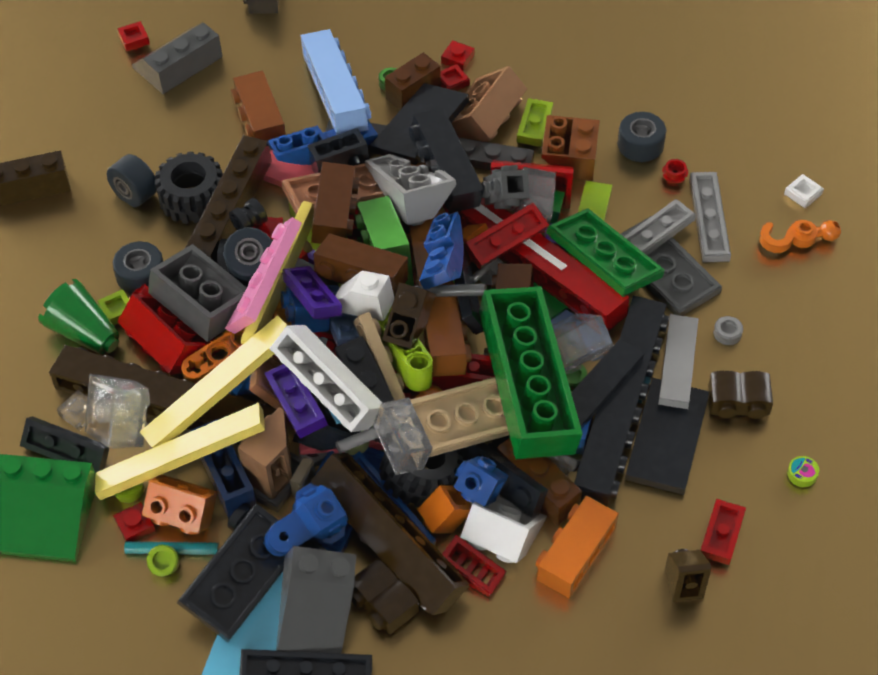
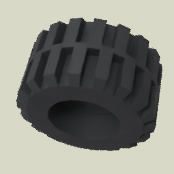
M194 151L183 155L182 153L176 154L177 157L174 158L169 157L166 159L167 163H162L159 166L160 171H156L155 186L161 209L164 210V214L167 217L171 216L172 220L176 222L182 220V223L188 224L189 221H193L194 224L199 222L223 175L220 164L214 162L213 157L210 155L205 157V153L201 152L194 154Z
M403 426L401 431L397 430L385 450L379 466L381 470L379 474L380 479L385 481L383 486L387 491L393 490L392 496L395 499L400 497L404 500V504L414 503L415 507H420L439 485H454L457 480L455 476L456 471L463 462L462 456L459 455L460 449L419 460L406 426ZM412 461L419 462L429 469L421 468Z

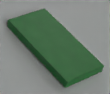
M588 208L547 227V235L593 271L622 297L663 278L665 270Z

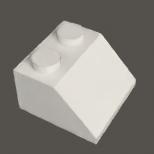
M498 495L496 501L486 507L477 502L472 503L460 538L469 541L468 544L475 549L489 550L495 553L496 557L503 562L517 563L526 556L544 524L546 516L540 513L531 518L506 498Z

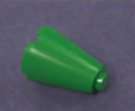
M72 279L73 284L69 285L65 282L56 288L43 304L47 310L44 316L39 313V323L102 355L106 352H113L119 344V332L79 280Z

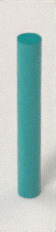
M125 541L124 544L125 554H148L157 545L171 546L179 555H215L219 550V543Z

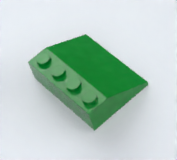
M0 454V554L76 562L95 496L96 473L92 463Z

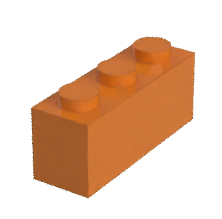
M585 496L580 505L576 503L567 517L569 521L564 528L560 526L556 530L551 541L553 545L548 551L543 550L535 564L538 567L537 581L570 599L615 531L619 513L588 496Z

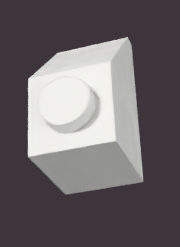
M363 270L341 285L335 295L342 304V313L359 316L370 312L372 319L376 318L380 321H384L394 302L389 275Z

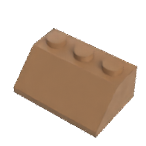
M510 66L477 78L466 91V94H469L470 102L451 123L459 138L490 142L498 134L497 129L500 125L510 118L509 113L522 102L521 97L527 88Z

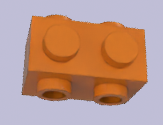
M162 474L153 478L148 483L142 516L152 519L154 524L161 526L172 525L179 527L180 531L185 534L196 535L211 525L218 491Z

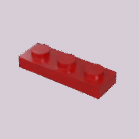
M533 202L465 243L464 248L477 267L481 269L544 231L549 224Z

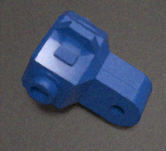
M309 483L296 492L292 513L274 523L267 531L264 538L265 547L272 555L282 557L293 546L300 547L307 542L332 545L344 537L347 514L330 488ZM279 536H282L285 541H282Z

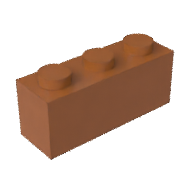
M263 70L234 77V89H231V95L234 104L240 105L237 109L241 122L246 121L247 125H244L246 135L265 141L286 135L283 119Z

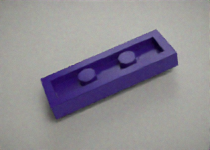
M311 266L283 269L282 280L313 319L327 320L330 317L342 315V304Z
M282 364L265 372L269 385L299 438L305 437L328 425L309 389L300 382L299 378L287 366Z

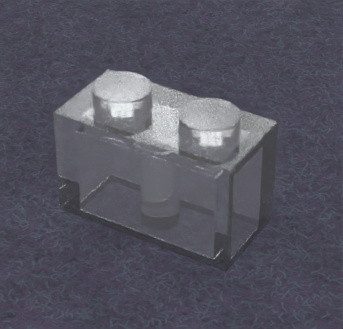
M410 398L381 403L373 426L395 475L424 469L433 447Z

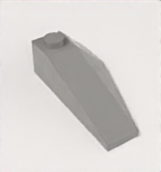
M391 154L365 160V166L383 194L390 197L397 216L407 225H421L425 220L434 218L456 187V180L445 171L437 170L435 173L429 172L426 165L411 166L410 160Z

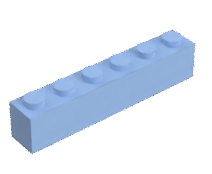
M330 29L302 34L303 57L336 134L339 135L356 128L360 132L368 130L367 119H371L370 107L368 103H365L362 89L358 88L356 76H352L350 63H346V56L344 50L340 48L338 38L333 37Z

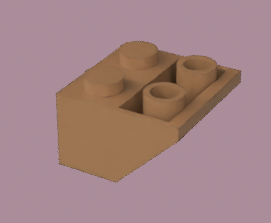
M280 407L264 418V431L242 440L238 447L241 465L251 485L271 499H274L292 478L289 436L284 410Z

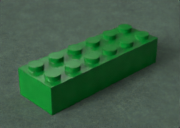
M542 287L484 290L479 315L515 460L574 455L583 433Z

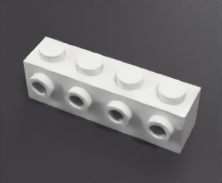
M287 325L269 348L350 432L369 430L385 410L386 406L306 325Z

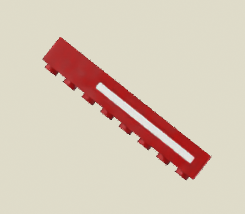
M482 198L479 207L458 212L462 229L467 225L486 223L489 229L513 215L506 209H494V205H485L484 198ZM444 203V204H443V208L445 209V213H448V214H449V212H448V210H447V208H446V206H445V203ZM541 233L499 257L507 264H532L535 283L604 334L628 314L629 296L625 295L622 297L578 259L569 255L559 245L552 243Z

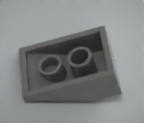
M293 546L284 557L276 651L342 653L354 589L356 554Z

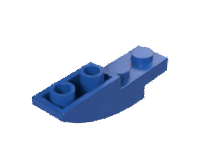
M367 119L368 130L361 131L360 133L368 146L376 139L378 134ZM314 126L270 139L268 143L278 161L311 165L307 145L336 136L337 134L334 129L322 133L319 126Z
M458 211L450 215L448 213L440 214L432 221L424 242L428 258L419 279L424 290L455 280L461 276L464 247L462 225Z

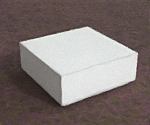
M802 174L786 187L784 194L806 209L822 195L824 188Z

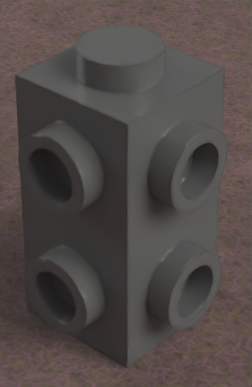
M518 165L502 166L501 169L492 170L491 175L483 177L481 184L484 188L482 198L485 199V205H494V209H509L511 206L520 205L521 200L530 198L528 170H518Z

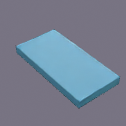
M283 572L229 642L217 635L201 675H239L241 649L276 651Z

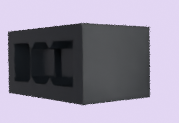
M358 128L307 145L314 173L321 172L322 162L354 166L364 164L365 160L369 159L367 143Z

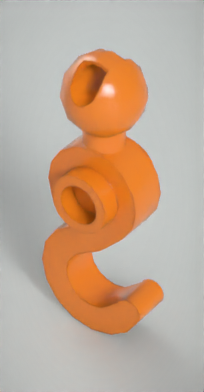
M798 220L789 227L783 239L776 240L770 236L773 223L767 222L761 229L759 241L767 251L782 253L787 251L792 244L800 248L811 247L819 237L830 242L837 240L841 234V227L833 220L824 221L819 227H816L815 224L808 220Z

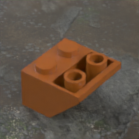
M547 115L541 158L550 165L574 167L573 179L593 181L600 120Z

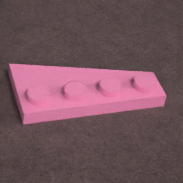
M292 217L284 224L279 223L272 233L273 241L270 247H267L260 258L261 263L251 277L248 287L225 329L235 334L256 321L302 223Z

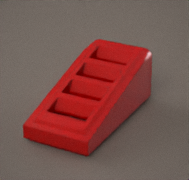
M457 535L454 536L442 553L468 581L470 587L487 597H490L507 572ZM455 552L460 554L456 562L450 559ZM467 558L471 563L464 569L461 565ZM476 565L483 567L476 577L471 574ZM490 571L493 575L488 583L485 584L481 580Z

